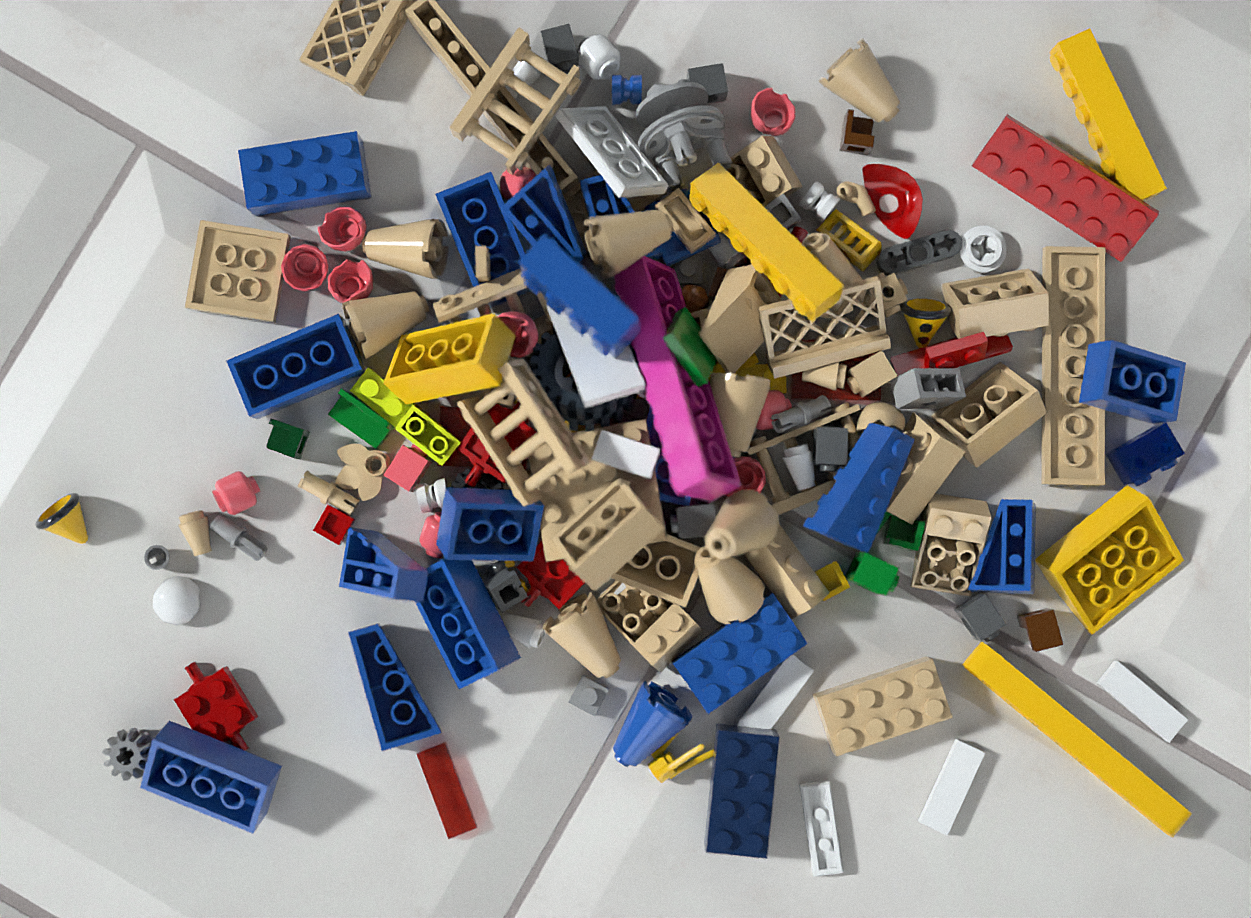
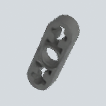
M944 230L888 247L879 254L876 261L877 268L881 273L884 272L886 276L893 273L897 275L952 258L961 250L962 239L957 232ZM944 237H946L947 241L954 242V245L950 248L951 252H948V249L944 247L936 250L935 254L937 257H934L933 247L940 245L944 241ZM921 245L926 249L927 257L925 260L917 261L912 257L911 249L913 246ZM901 250H905L906 261H898L894 265V269L890 265L884 264V261L888 258L887 254H890L891 258H897L903 255Z

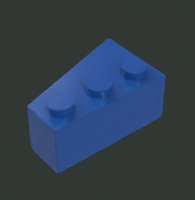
M549 164L500 209L532 246L545 234L578 264L584 259L587 252L553 169Z
M1001 499L968 590L974 593L1034 594L1036 504L1033 500Z
M349 527L339 587L395 600L423 602L427 588L428 571L380 532Z

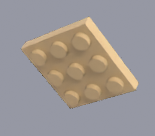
M200 220L185 308L276 323L284 278L281 264L289 250L291 236L286 233Z

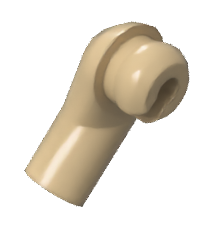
M848 181L838 185L836 189L837 196L844 201L857 204L862 217L876 211L867 189L863 185Z

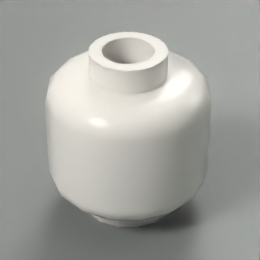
M600 34L588 36L580 42L577 52L579 57L578 63L592 79L606 80L618 71L620 67V52L606 36Z

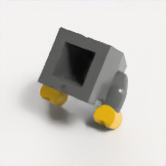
M497 561L482 575L483 582L495 606L502 613L528 597L526 594L528 588L525 582L519 579L514 571L509 572L507 570L508 567L511 568L515 565V561Z

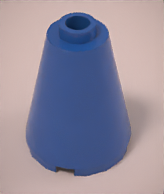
M644 681L640 686L613 746V750L616 753L614 757L623 766L639 765L685 728L692 720V714L689 709L684 706L681 710L676 704L678 698L655 682L651 681L648 685L647 681Z

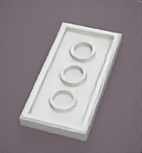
M605 106L559 109L556 118L619 198L664 194L669 186L647 157L640 152L638 146Z
M547 305L549 316L585 408L645 390L644 381L629 345L616 359L610 354L605 357L592 345L594 341L587 333L581 336L569 324L571 321L567 318L566 314L562 313L559 316Z

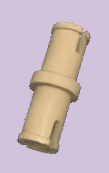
M308 470L304 473V479L301 478L298 484L299 488L320 498L321 503L325 505L329 503L349 516L354 513V508H357L360 499H356L340 490L334 482L328 483Z

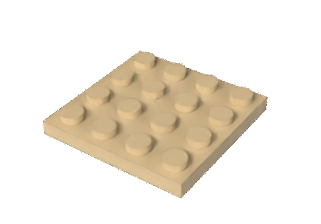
M646 419L595 428L594 431L589 432L584 430L572 433L590 460V463L582 469L569 474L564 469H561L537 488L543 497L540 501L544 504L540 528L546 562L565 559L552 538L619 477L625 481L664 526V529L647 544L667 541L655 469L652 478L648 479L592 460L601 430L651 446ZM544 443L529 455L532 476L555 459V455L547 443Z

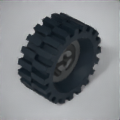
M554 326L553 335L546 331L541 336L542 344L537 343L533 348L534 356H531L530 360L531 371L564 422L565 420L569 422V430L578 431L579 425H585L586 432L594 431V424L598 423L601 424L602 428L610 426V418L613 417L618 422L623 418V409L628 412L631 410L633 399H636L637 393L585 408ZM630 343L629 348L638 367L636 351Z

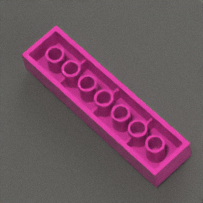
M643 256L614 275L616 282L615 290L621 302L639 317L641 332L631 342V345L636 351L639 362L638 369L647 389L646 398L652 406L655 417L654 425L660 434L663 444L662 453L669 465L671 484L677 494L712 501L741 487L709 380L700 387L696 386L663 340L676 312L686 306L675 269Z

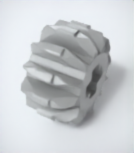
M131 728L129 732L122 729L117 731V737L113 736L107 740L111 748L104 749L102 753L110 756V760L104 762V766H114L111 776H117L121 773L122 780L124 781L131 779L132 776L135 779L143 777V771H145L152 742H146L149 733L144 732L139 735L137 728ZM129 750L134 752V756L128 758L126 752Z

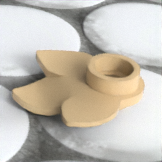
M349 444L338 449V456L347 465L343 467L336 478L335 483L337 486L346 490L358 489L362 501H368L376 497L382 488V479L385 478L383 475L391 464L389 456L379 450L369 451L361 444ZM374 460L381 461L382 466L378 471L372 469L371 465Z

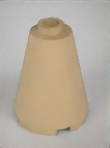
M862 38L856 42L860 47L854 50L850 47L826 71L829 74L828 79L821 77L819 82L879 123L884 120L887 123L900 111L897 108L900 100L868 43Z
M661 210L598 216L584 221V225H589V231L584 232L589 253L595 265L601 263L604 271L599 273L606 279L613 277L669 240L671 237L670 232H673V223L668 214L664 215Z
M428 219L370 230L367 236L363 237L362 250L369 260L429 279H438L437 275H443L447 264L448 246H443L442 237H448L447 229L441 219Z
M813 233L802 242V245L843 285L863 280L827 234ZM862 290L856 299L862 302L865 299L867 290ZM841 297L840 301L830 309L837 312L846 299ZM852 303L851 306L848 308V310L845 312V314H848L849 312H851L852 310H854V308H853V306H852L853 303ZM825 312L821 315L822 318H832L831 315Z
M415 291L350 300L342 303L345 319L350 318V332L364 359L372 357L401 337V335H404L426 320L425 313L429 312L425 297L423 295L418 296Z
M711 373L710 386L732 457H740L741 452H747L770 389V380L748 375L743 377L730 373Z
M740 490L730 495L723 503L706 536V546L710 553L718 558H728L767 546L775 538L779 528L778 513L767 502L769 499L754 490Z
M704 546L697 552L695 565L708 610L715 620L723 624H730L729 621L739 620V622H743L756 614L764 602L762 595L765 587L761 579L733 556L728 558L715 557L710 553L707 546Z
M592 592L588 596L586 593L581 594L567 602L561 609H558L560 614L555 620L550 616L543 624V629L596 677L604 676V678H609L619 670L618 664L621 662V658L596 597Z

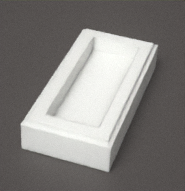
M601 430L592 460L651 479L661 450Z

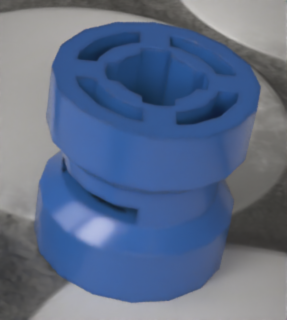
M612 75V105H621L623 102H627V100H630L632 105H639L642 102V75H632L630 80H627L622 75Z

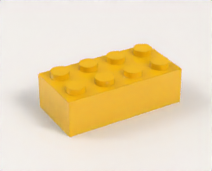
M495 314L401 335L383 384L405 404L500 386L503 375L499 368L508 362L516 336Z

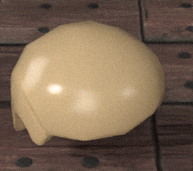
M874 402L861 410L856 431L863 433L870 422L903 430L906 421L902 412L894 405L886 402Z

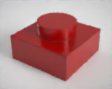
M328 504L313 531L335 544L341 545L348 534L349 527H352L356 519Z

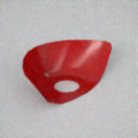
M885 164L865 165L862 169L864 186L876 209L875 215L892 233L903 239H908L914 233L922 212L923 197L918 183L908 172L897 167ZM887 194L895 196L898 201L897 209L891 213H886L880 208V199Z

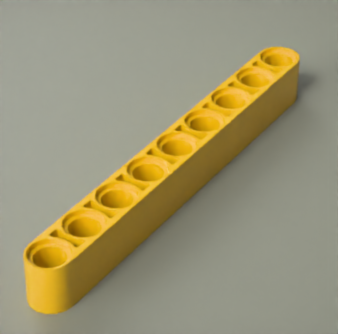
M982 641L962 664L978 680L1170 837L1173 838L1192 815L1189 810Z

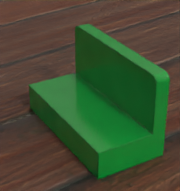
M341 388L338 392L341 397L328 415L378 450L394 426Z

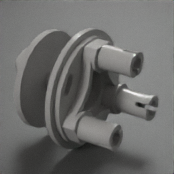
M682 79L672 85L654 84L647 92V97L639 104L636 110V119L639 125L646 128L638 141L639 150L647 158L654 160L656 168L660 169L663 179L669 185L667 192H673L677 188L681 190L685 187L677 164L679 166H687L686 157L689 158L690 163L695 162L697 159L696 153L704 149L708 150L713 166L719 162L727 170L732 164L724 143L723 129L725 127V117L722 111L712 106H706L708 93L703 85L685 82Z

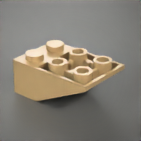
M761 136L730 157L732 164L727 171L763 207L783 193L787 198L803 187L774 136Z
M753 265L727 270L699 334L724 371L730 374H734L765 341L759 307L782 301L764 273H759ZM777 312L768 315L769 323L778 327L783 313Z
M934 494L923 509L920 521L925 522L919 551L915 552L911 587L964 596L971 595V591L968 588L976 572L992 518L986 501Z
M615 580L597 598L601 612L632 646L661 673L703 629L678 604L625 584L626 588L618 595L614 592L622 584V582Z

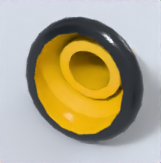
M909 299L900 305L918 348L926 347L942 323L951 314V307L948 304L934 299Z
M71 493L59 499L40 515L35 524L36 528L46 530L79 544L86 543L88 535L79 502L80 496L77 493Z

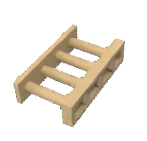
M519 27L449 127L452 135L463 142L467 135L469 137L474 135L509 160L505 165L507 172L511 175L517 169L522 170L530 158L528 152L568 94L573 96L581 84L579 79L580 68L574 64L568 74L564 73L531 51L529 34ZM518 61L521 63L523 61L527 62L560 84L551 99L514 76V71L512 70ZM501 86H509L543 109L533 124L497 100L496 93ZM484 110L486 112L492 111L526 134L516 149L479 125L480 121L478 119Z
M521 268L456 295L442 297L433 304L438 322L441 323L448 319L450 324L462 321L460 314L475 308L478 309L480 316L493 314L488 303L502 297H506L511 311L525 314L517 295V291L527 288L523 283L525 280L520 276L522 273ZM540 292L538 298L545 315L533 321L539 334L537 343L542 344L541 336L546 331L553 335V323L547 310V300Z
M524 359L507 362L499 368L504 377V382L482 400L476 396L461 400L457 405L461 409L464 419L472 426L512 488L514 497L525 507L543 498L537 488L561 469H564L569 474L582 469L590 463V460ZM513 391L520 401L521 407L496 426L487 411ZM530 417L537 427L538 433L513 452L504 436L526 418ZM544 443H547L554 453L555 459L532 477H529L520 462Z
M848 402L832 409L833 415L767 441L766 436L750 442L751 448L745 452V455L747 457L755 453L757 454L774 495L772 498L774 504H771V507L776 509L778 515L817 500L823 494L828 495L836 482L834 477L837 472H829V475H827L828 482L818 485L815 480L816 486L803 489L801 493L790 497L789 492H785L767 448L784 442L787 449L798 446L795 437L809 431L813 433V429L816 427H823L839 419L842 428H848V442L851 449H853L860 437L850 415L860 410L858 404L850 407Z

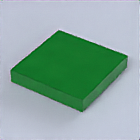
M685 306L676 312L663 340L695 385L700 387L708 382L717 359L699 335L701 328Z

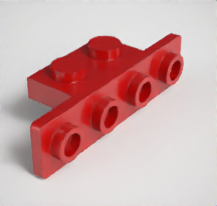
M983 331L892 356L890 364L897 377L913 368H957L1011 352L1013 345L1008 334L1005 336L993 335L986 337Z

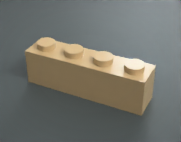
M780 524L775 538L767 546L744 553L791 619L812 609L829 594V591Z

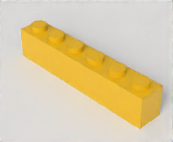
M1089 28L1058 42L1050 51L1052 67L1054 70L1059 71L1063 79L1064 92L1074 102L1076 117L1081 124H1084L1089 134V144L1094 151H1097L1101 159V169L1104 175L1142 201L1157 196L1166 190V185L1091 29Z
M719 162L691 182L690 202L697 211H702L710 219L712 226L718 232H723L730 239L732 246L738 252H743L751 260L753 267L759 273H764L771 280L777 292L785 294L792 301L798 313L806 315L813 322L840 301L844 285Z

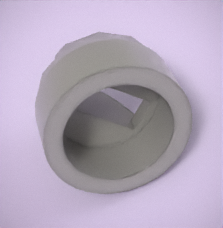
M161 545L149 547L144 555L146 565L153 570H160L166 567L170 558L168 550ZM162 553L165 558L153 564L149 561Z

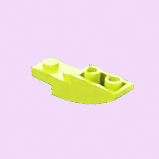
M368 367L350 389V392L390 422L398 432L438 464L443 466L461 442L416 403L405 404L383 384L385 379Z

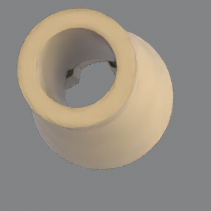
M836 362L803 371L802 381H808L835 391L837 388L844 389L847 365Z
M203 510L179 516L181 524H178L193 550L194 556L212 551L208 516H204Z

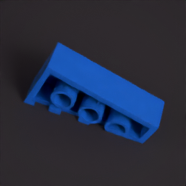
M870 422L849 454L850 461L845 468L839 469L834 477L836 482L828 495H822L817 503L819 509L813 518H807L803 526L839 543L869 553L915 439L894 428Z
M380 623L348 632L381 751L442 733L441 728Z

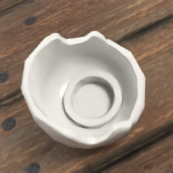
M182 576L166 579L154 593L153 608L155 613L165 623L180 625L189 622L197 614L200 607V589L198 585L190 578Z

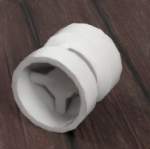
M816 181L801 200L799 206L814 212L815 218L823 223L840 198L834 193H827L824 190V186ZM821 197L822 199H821V200L819 201V203L816 205L815 203H816L817 200Z
M446 478L436 480L434 484L430 485L426 483L416 484V495L422 514L432 512L433 508L436 507L442 508L445 489L449 488Z

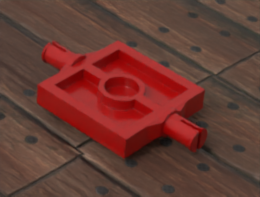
M518 400L512 410L496 403L487 412L496 426H498L521 407V403ZM524 420L507 433L504 438L514 452L536 435L538 431L529 426ZM471 427L457 448L474 465L464 481L472 487H476L482 475L487 473L492 474L501 482L507 484L508 482Z
M543 540L536 546L534 561H522L516 567L528 579L531 586L526 592L528 597L521 601L523 603L529 598L524 604L527 607H530L541 595L549 599L558 609H561L585 584L571 569L565 559L546 562Z
M196 661L186 666L184 669L189 674L193 684L188 691L175 698L174 701L191 729L222 742L229 740L234 747L244 751L249 749L240 732L243 731L247 724L259 716L228 666L207 676L203 675Z

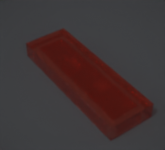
M446 741L417 752L418 760L448 839L476 829L478 825Z

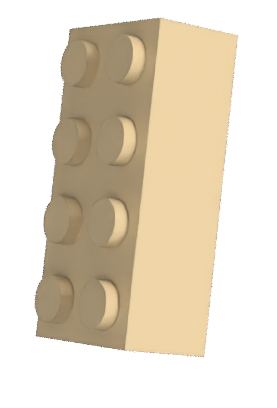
M926 656L813 694L831 751L836 756L953 718L934 661Z

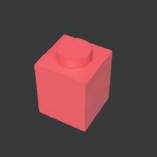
M415 444L411 448L402 445L383 476L407 491L414 492L416 484H419L432 462L426 459L427 454Z

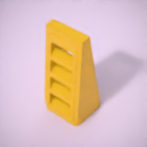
M837 209L817 228V233L827 234L844 255L851 259L850 262L862 272L882 251V245L878 239ZM838 222L843 224L834 234L830 233ZM849 230L851 233L842 242L840 238ZM858 238L860 241L853 249L849 246ZM867 246L866 251L860 255V252Z

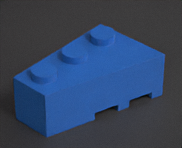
M602 175L580 180V189L589 218L635 213L626 197L619 198ZM658 246L645 256L653 260L662 259L663 251Z

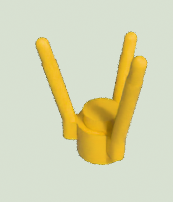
M677 733L651 754L654 759L648 763V767L660 783H663L667 779H672L679 773L713 757V750L688 762L685 761L705 748L704 744H699L677 759L671 752L664 754V751L678 735Z

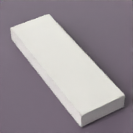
M791 655L781 662L736 725L772 729L813 674L814 670L796 656Z
M1114 660L1096 682L1098 686L1168 743L1171 742L1188 721L1185 716L1118 661Z
M955 739L918 819L920 823L948 836L985 752Z
M830 781L799 784L813 876L844 873Z

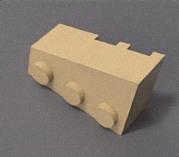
M912 412L903 432L915 440L886 511L911 525L966 452L937 425L915 412Z

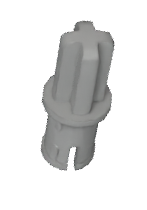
M221 513L216 516L209 529L230 542V547H237L255 561H259L267 552V546L247 533V528H240Z

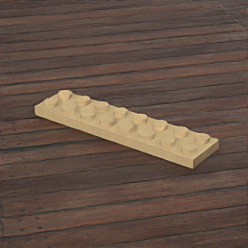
M1045 246L1042 248V285L1049 293V326L1042 327V402L1047 413L1042 416L1041 485L1103 486L1105 485V410L1079 403L1088 345L1105 341V247Z

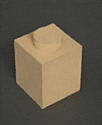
M882 350L846 372L849 376L846 381L854 394L859 393L861 397L866 396L897 377Z

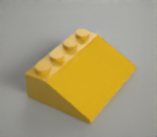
M1128 485L1035 559L1047 581L1091 635L1184 561L1149 497Z

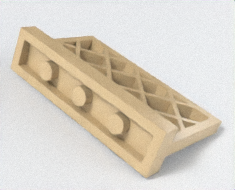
M333 0L299 61L350 87L353 92L364 96L408 20L405 9L417 0H377L365 6H362L361 0H356L358 8L344 13L341 7L344 0ZM379 9L381 16L378 21L367 25L364 13ZM360 15L363 27L348 31L345 20ZM340 22L343 33L328 38L327 30L329 26ZM365 34L366 42L364 46L353 50L350 38ZM345 40L348 52L333 57L330 45ZM326 47L329 59L320 62L311 60L316 50ZM350 59L352 66L346 77L337 73L335 64Z
M878 276L844 285L841 297L846 300L837 312L831 309L825 312L831 315L832 319L824 329L814 324L816 320L812 322L809 318L806 320L797 315L798 312L790 299L759 307L767 351V365L774 379L890 349V337L886 332L881 284ZM873 288V296L867 304L856 299L862 290ZM852 303L862 309L854 321L843 316ZM782 312L787 316L776 327L769 323L768 315ZM868 313L876 316L877 325L867 328L860 326ZM793 319L804 324L795 337L784 331ZM839 320L849 325L844 334L835 336L830 333ZM810 328L820 333L814 342L805 343L801 341ZM780 336L791 341L786 349L774 352L773 345Z

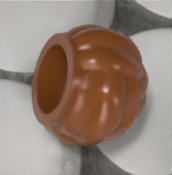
M695 285L683 286L681 291L688 311L692 313L706 309L709 302L706 290Z

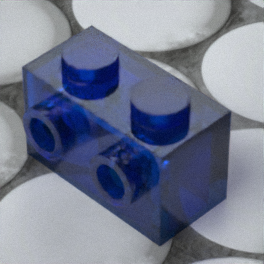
M1167 422L1154 425L1105 455L1123 485L1135 484L1137 487L1151 480V473L1160 469L1163 472L1177 465L1176 459L1185 453Z

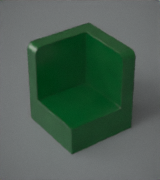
M270 418L269 424L273 425L266 445L267 449L300 460L310 432Z

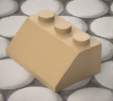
M1029 268L942 284L945 303L951 307V314L949 315L950 325L958 339L983 331L986 337L993 335L1005 336L1010 332L1021 330L1034 331L1038 327L1049 326V293Z
M999 362L965 389V398L940 408L931 417L941 430L966 451L963 457L977 468L1047 412L1038 390L1002 362Z
M619 477L554 536L552 540L571 569L596 591L647 543L652 541L664 529V526L625 481Z
M667 534V541L646 544L610 578L686 607L698 577L695 556L701 547Z

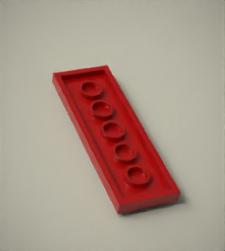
M1008 114L972 164V167L1097 247H1105V252L1120 262L1124 260L1159 215L1157 209Z

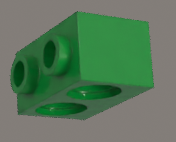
M856 552L845 578L847 581L875 594L887 596L888 592H894L900 576L896 575L899 570L898 567L866 552Z

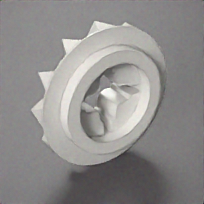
M976 226L968 230L962 237V247L959 256L962 258L964 266L974 270L975 273H989L997 269L1005 260L1007 254L1006 241L1002 234L993 227ZM984 239H986L985 249L990 250L989 252L991 253L983 255L979 260V251L973 247L981 245Z

